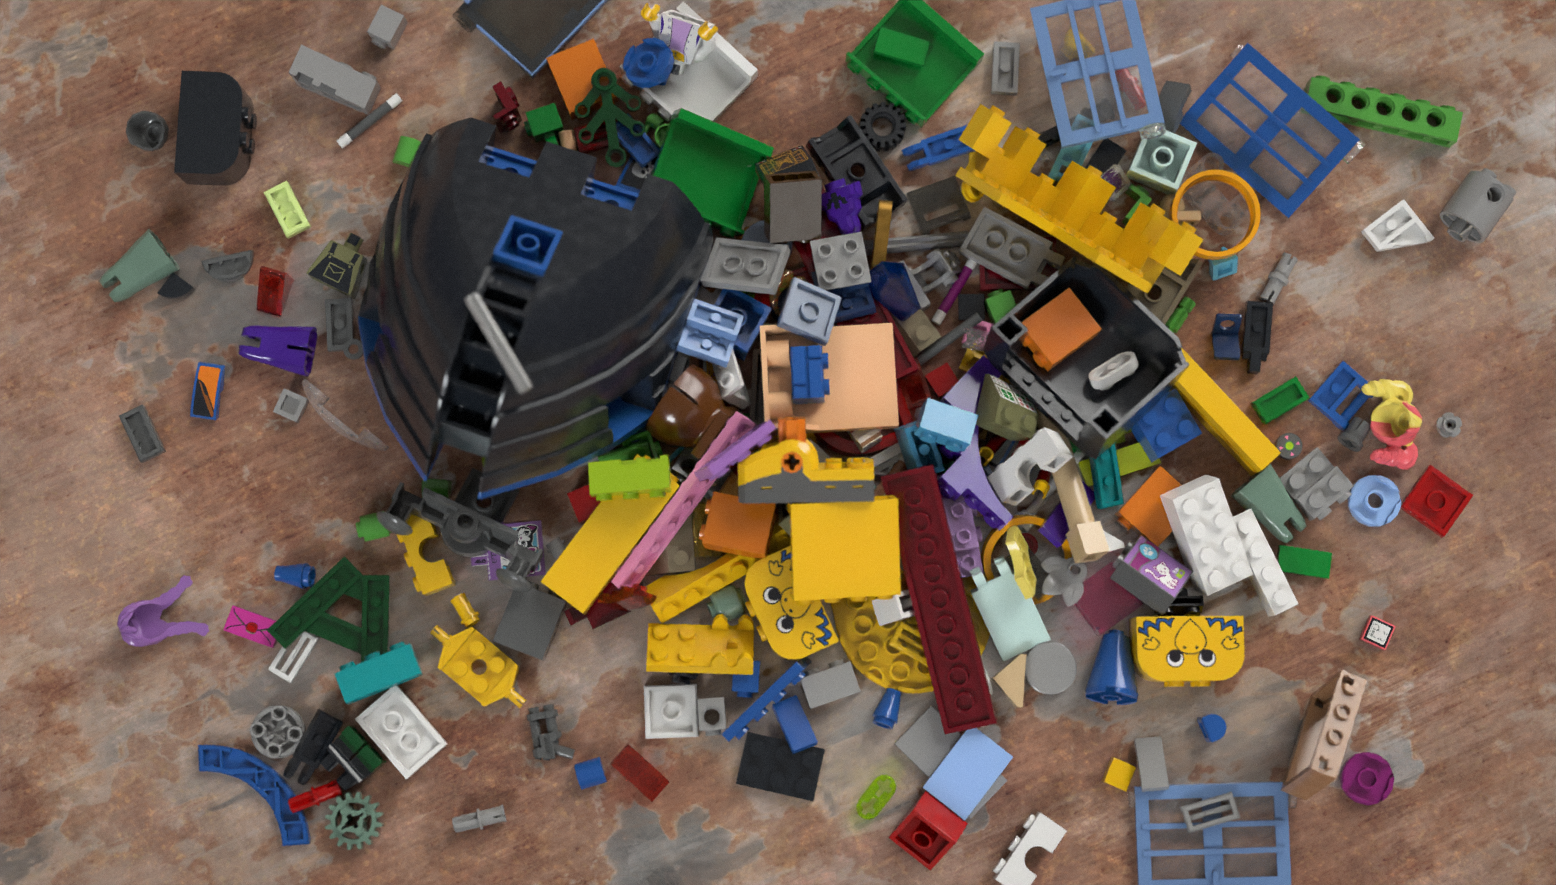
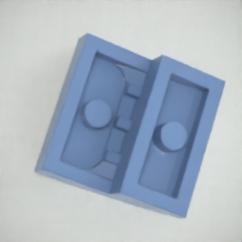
M694 298L676 351L726 368L744 315Z

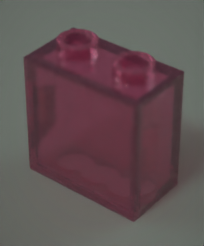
M1109 562L1083 581V595L1074 604L1096 636L1102 635L1143 605L1140 599L1110 579L1116 570L1112 567L1113 562Z

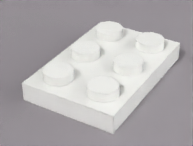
M398 685L390 688L355 718L405 779H409L448 744Z

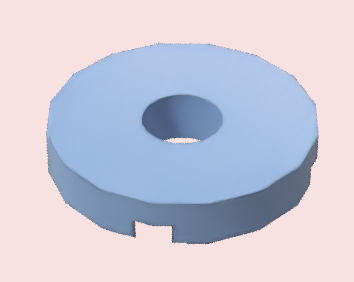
M1368 475L1357 480L1350 489L1352 495L1348 498V508L1351 515L1359 523L1368 527H1380L1390 523L1398 515L1401 499L1397 486L1390 479L1381 475ZM1370 494H1376L1380 497L1381 504L1378 508H1373L1369 505L1368 497Z

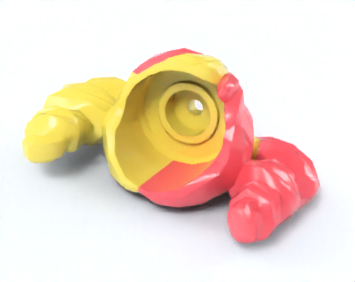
M1390 379L1369 381L1361 387L1362 392L1365 395L1382 397L1383 402L1372 411L1370 428L1373 435L1380 442L1387 445L1385 448L1374 450L1370 454V459L1379 464L1408 470L1415 465L1418 458V449L1413 440L1422 425L1421 414L1411 404L1413 399L1412 389L1404 381H1392Z

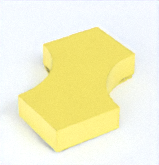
M1015 525L1007 529L1005 543L1013 561L1014 579L1025 599H1028L1035 595L1037 579L1030 563L1028 544L1019 528Z

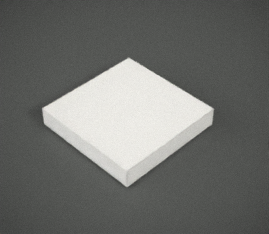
M697 684L644 686L645 739L699 737Z

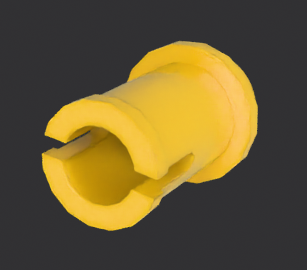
M465 593L457 595L450 601L462 619L460 623L465 625L466 628L480 621L478 617L480 613L478 611L475 612Z

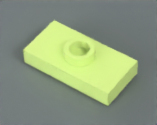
M288 181L264 192L288 239L311 228Z

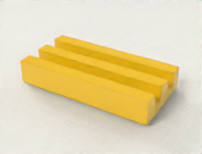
M901 621L888 645L928 667L925 658L896 643L899 638L924 652L923 645L901 634L904 629L921 639L919 631Z

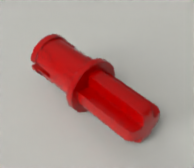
M335 779L316 788L312 786L310 791L289 798L288 805L291 812L296 813L316 804L319 807L320 803L341 796L342 792Z

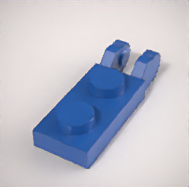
M967 125L923 139L920 143L902 149L903 156H911L922 150L925 158L910 162L907 165L908 170L913 171L927 165L931 166L975 151L959 141Z

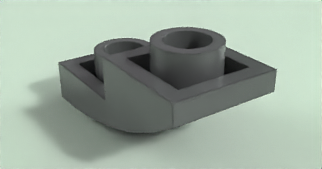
M1173 81L1165 82L1159 95L1165 124L1160 123L1155 126L1175 134L1184 117L1182 109L1192 92L1190 84Z

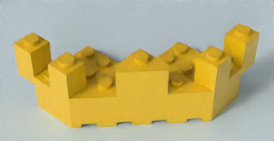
M982 104L979 105L959 138V141L976 152L966 168L960 167L955 176L1145 293H1149L1164 267L1180 276L1182 275L1204 240L1195 234L1196 228L1185 221L1179 225L1164 216L1166 211L1152 203L1151 207H1148L1141 202L1123 229L1115 224L1117 218L1104 211L1100 215L1116 190L1115 186L1101 178L1103 174L1101 171L1091 165L1086 169L1071 161L1056 187L1053 186L1055 180L1043 173L1038 177L1030 172L1046 146L1045 143L1038 140L1040 134L1029 127L1024 131L1015 126L1001 148L998 145L1012 123L1003 118L1005 112L994 105L990 109Z

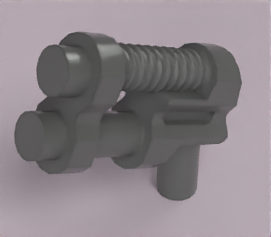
M554 704L544 705V712H539V707L529 708V714L526 717L527 722H530L534 747L532 750L533 757L538 760L543 758V760L549 761L557 756L573 760L575 749L559 745L558 739L562 736V732L558 731L556 716L559 715L558 710H554ZM545 718L548 733L541 734L539 719Z

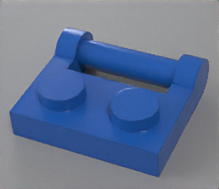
M1342 361L1308 401L1330 419L1338 429L1344 431L1349 425V420L1368 398H1373V396L1365 395L1361 390V387L1367 384L1368 381ZM1355 386H1358L1361 392L1341 415L1335 411Z

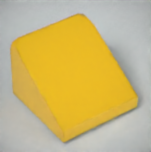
M1111 757L1102 782L1126 792L1136 767Z

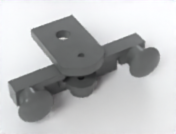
M472 468L454 501L427 488L423 489V498H420L406 491L404 483L400 482L392 496V503L387 512L377 513L379 523L394 534L406 536L413 532L412 528L407 524L413 514L440 527L441 537L445 545L452 552L460 556H480L486 554L488 550L510 560L506 569L498 568L496 570V576L499 581L506 587L518 592H528L532 589V585L526 579L530 571L535 572L543 557V549L539 548L538 552H534L518 544V531L503 525L519 495V489L517 488L487 497L491 500V505L487 508H481L476 502L479 499V486L483 472Z

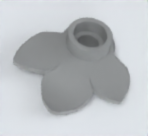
M1050 556L1040 564L1042 569L1048 573L1043 582L1042 593L1045 595L1063 594L1064 602L1068 607L1077 603L1084 592L1082 581L1087 575L1085 562L1075 564L1073 557L1064 559L1060 556ZM1072 565L1078 567L1079 572L1077 575L1071 573Z

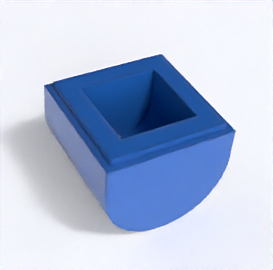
M1206 714L1197 718L1206 742H1215L1225 735L1226 723L1219 715Z
M600 757L574 764L581 790L608 782Z

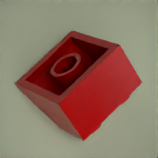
M925 791L888 838L931 871L958 841L968 823L929 792Z

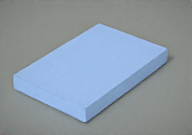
M977 728L965 730L923 785V788L963 820H966L1012 760L1013 756Z

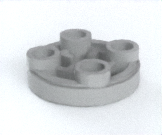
M1043 642L1033 647L1026 654L1025 679L1035 691L1047 695L1058 694L1065 691L1073 683L1077 672V665L1073 654L1064 645L1057 642Z
M283 705L265 708L256 716L250 727L251 738L256 749L261 754L276 759L291 756L306 731L304 721L299 713Z

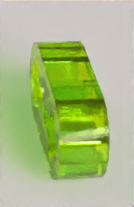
M884 774L877 776L858 799L856 811L861 818L867 820L875 818L896 791V783L891 776ZM888 779L890 781L888 785L891 788L890 792L884 791L879 797L875 794L880 788L877 785L878 781L884 782ZM873 797L877 800L872 806L875 809L874 813L867 812L863 814L861 803L863 801L868 803Z

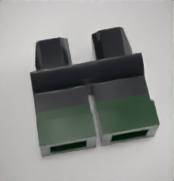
M348 725L341 732V735L326 748L328 752L319 761L328 772H331L338 764L346 770L336 779L344 790H348L357 783H363L386 763L372 745H367L369 742L353 725Z

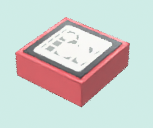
M1370 615L1359 640L1381 650H1386L1396 626Z

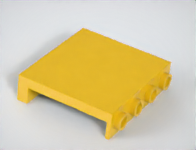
M894 495L874 496L873 502L787 503V511L790 514L792 592H790V596L794 601H798V604L806 605L813 604L814 600L824 599L826 603L840 602V598H851V601H865L869 596H877L879 600L893 599V595H901L898 498Z

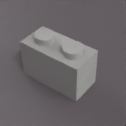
M840 659L828 663L830 669L820 672L817 667L804 672L806 675L800 681L810 709L861 692L851 662L844 663V660Z

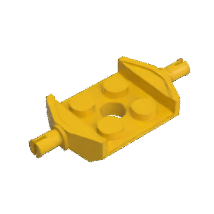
M438 625L434 627L436 631L432 630L430 634L443 645L437 667L439 670H442L478 700L483 707L503 698L512 701L519 709L525 704L527 700L517 693L514 688L519 671L517 663L474 627H470L453 636L448 635ZM479 659L484 660L487 664L486 671L481 675H477L472 668L473 663Z

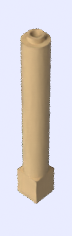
M1036 408L1039 414L1037 421L1038 430L1045 427L1058 432L1073 455L1067 463L1055 473H1052L1069 526L1070 531L1066 533L1074 562L1076 564L1099 560L1110 550L1101 522H1095L1070 441Z

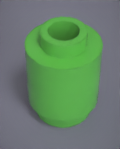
M378 512L359 516L360 522L355 523L358 537H364L365 542L388 537L392 533L379 523L377 519Z

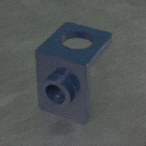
M1216 314L1211 332L1214 359L1240 360L1238 332L1242 322L1241 314ZM1231 320L1234 322V325L1223 327L1220 323Z

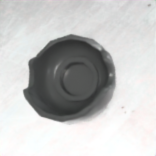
M140 111L133 114L127 121L125 132L130 144L145 151H154L161 149L166 143L169 127L165 119L160 115L149 111Z

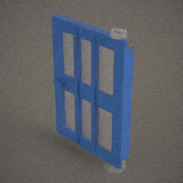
M1249 43L1245 46L1239 44L1230 55L1233 60L1184 114L1180 124L1289 218L1341 160L1349 164L1363 149L1365 144Z

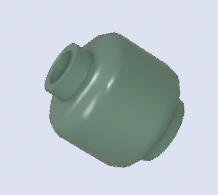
M729 584L710 595L711 602L706 604L712 618L719 614H724L728 621L744 614L745 602L747 601L740 587L736 588L734 585Z

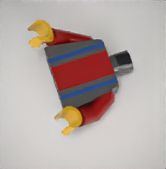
M999 435L992 437L984 447L979 449L980 456L986 460L983 466L989 464L996 468V466L1008 460L1017 448L1024 446L1029 440L1010 441ZM1038 464L1033 466L1029 475L1030 482L1035 489L1031 494L1034 495L1036 490H1040L1043 492L1042 498L1044 499L1050 489L1049 481L1052 472L1040 469Z

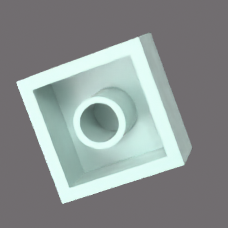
M1155 125L1148 126L1143 132L1125 177L1167 195L1175 194L1197 143Z

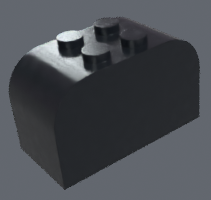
M183 70L181 72L174 173L186 184L228 186L240 181L249 169L250 156L255 152V140L252 139V129H256L257 117L254 114L251 98L232 76L222 72Z

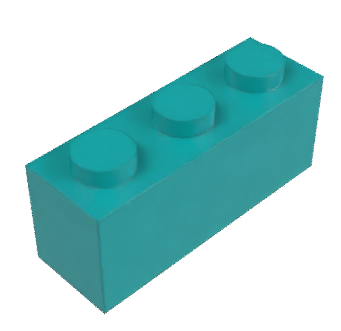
M403 641L390 646V652L380 655L379 651L365 656V661L355 665L353 661L340 666V671L334 674L345 703L348 705L422 676L423 672L412 645H405Z

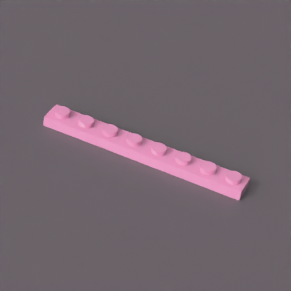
M737 411L727 421L724 429L713 440L702 459L696 463L691 474L680 485L679 490L671 501L666 504L663 512L654 524L649 527L648 532L633 549L627 561L618 569L617 574L611 581L617 588L631 594L634 592L717 479L715 478L710 481L707 478L699 481L694 472L757 425L756 423Z

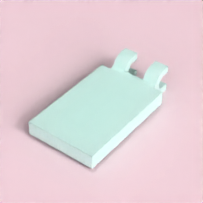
M1002 555L993 559L1000 576L986 582L979 566L970 570L977 588L970 590L1004 662L1032 649L1040 643L1051 640L1033 599H1025L1014 579V571L1010 570Z

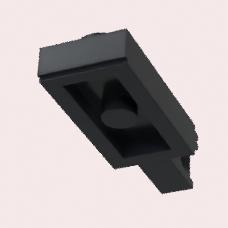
M1248 300L1245 302L1241 353H1243L1242 359L1247 360V374L1257 375L1258 372L1260 373L1261 361L1266 362L1267 355L1270 352L1273 303Z

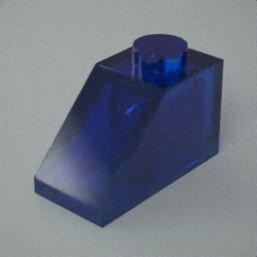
M881 261L869 271L871 277L869 286L873 297L900 321H906L921 309L904 263Z

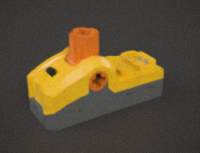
M779 418V440L750 451L751 454L738 463L739 503L874 501V458H848L847 462H841V458H827L825 463H819L816 448L806 439V418ZM790 454H793L795 459H797L796 463H791Z

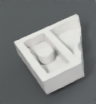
M1404 199L1361 231L1377 252L1429 243L1434 239V236Z

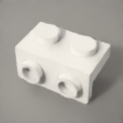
M733 349L726 368L713 363L712 365L722 399L744 410L750 405V399Z

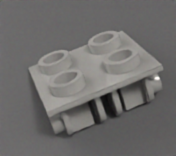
M862 232L810 241L819 288L832 290L871 282Z

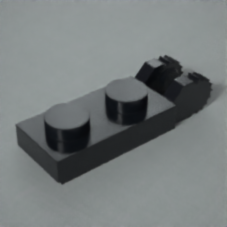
M318 709L295 749L293 757L285 767L283 775L289 779L292 778L300 763L304 762L306 765L301 770L297 782L301 785H306L314 770L318 769L319 761L327 753L328 750L326 748L333 742L343 721Z

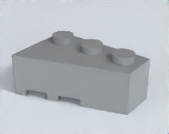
M304 45L300 46L289 70V74L299 87L367 115L370 114L381 89L374 75L364 71L362 73L355 71L350 65L337 62Z

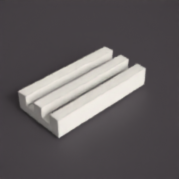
M305 631L282 669L279 670L277 667L288 649L286 650L283 647L268 670L287 682L292 683L320 638ZM308 638L311 639L292 671L287 675L286 672Z

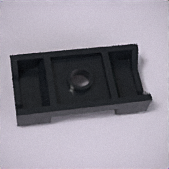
M852 115L846 117L837 127L822 136L813 137L808 140L806 144L807 150L817 165L824 168L832 181L844 178L846 185L860 181L863 195L860 197L862 209L858 214L862 231L876 223L879 200L892 201V213L903 207L907 202V197ZM860 166L864 170V175L862 177H855L851 173V167Z

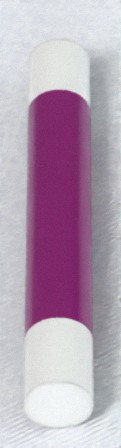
M968 258L958 275L959 279L953 283L931 319L933 323L940 326L976 267L977 263Z

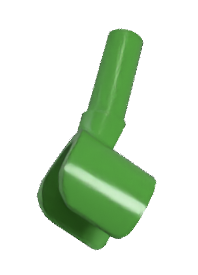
M650 114L645 122V133L649 132L650 128L656 130L663 124L664 119L656 114Z

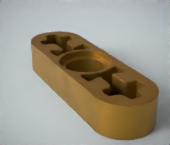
M879 200L870 275H884L892 201Z

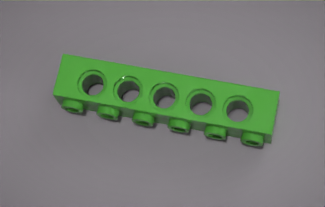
M1325 76L1311 77L1306 83L1304 92L1341 123L1448 148L1457 142L1463 112L1456 111V108L1453 106L1430 105L1431 102L1427 100L1417 99L1413 101L1405 99L1404 95L1397 93L1387 95L1380 93V90L1368 87L1362 89L1355 87V84L1351 82H1332L1330 78ZM1326 94H1333L1337 99V103L1329 102ZM1351 100H1358L1362 105V109L1353 107ZM1377 105L1383 106L1387 114H1380L1377 111ZM1301 107L1300 113L1310 115L1304 108ZM1402 111L1408 112L1412 120H1405L1402 116ZM1427 117L1435 119L1437 126L1429 125Z

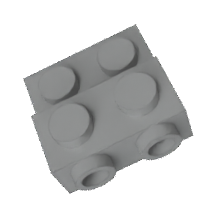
M1318 447L1313 449L1280 477L1289 496L1309 521L1316 517L1319 520L1326 517L1332 511L1329 506L1335 501L1339 504L1344 502L1352 495L1349 490L1354 486L1337 466L1334 467Z

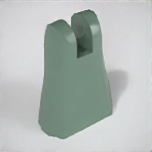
M148 229L103 274L99 282L103 288H108L120 281L121 284L109 293L114 302H120L164 279L180 268L170 253L166 251V247L158 236Z
M1270 463L1262 471L1249 478L1250 481L1243 483L1231 494L1245 510L1252 509L1256 519L1272 535L1284 543H1288L1293 539V535L1283 524L1287 520L1299 532L1307 527L1303 515L1289 496L1281 479Z

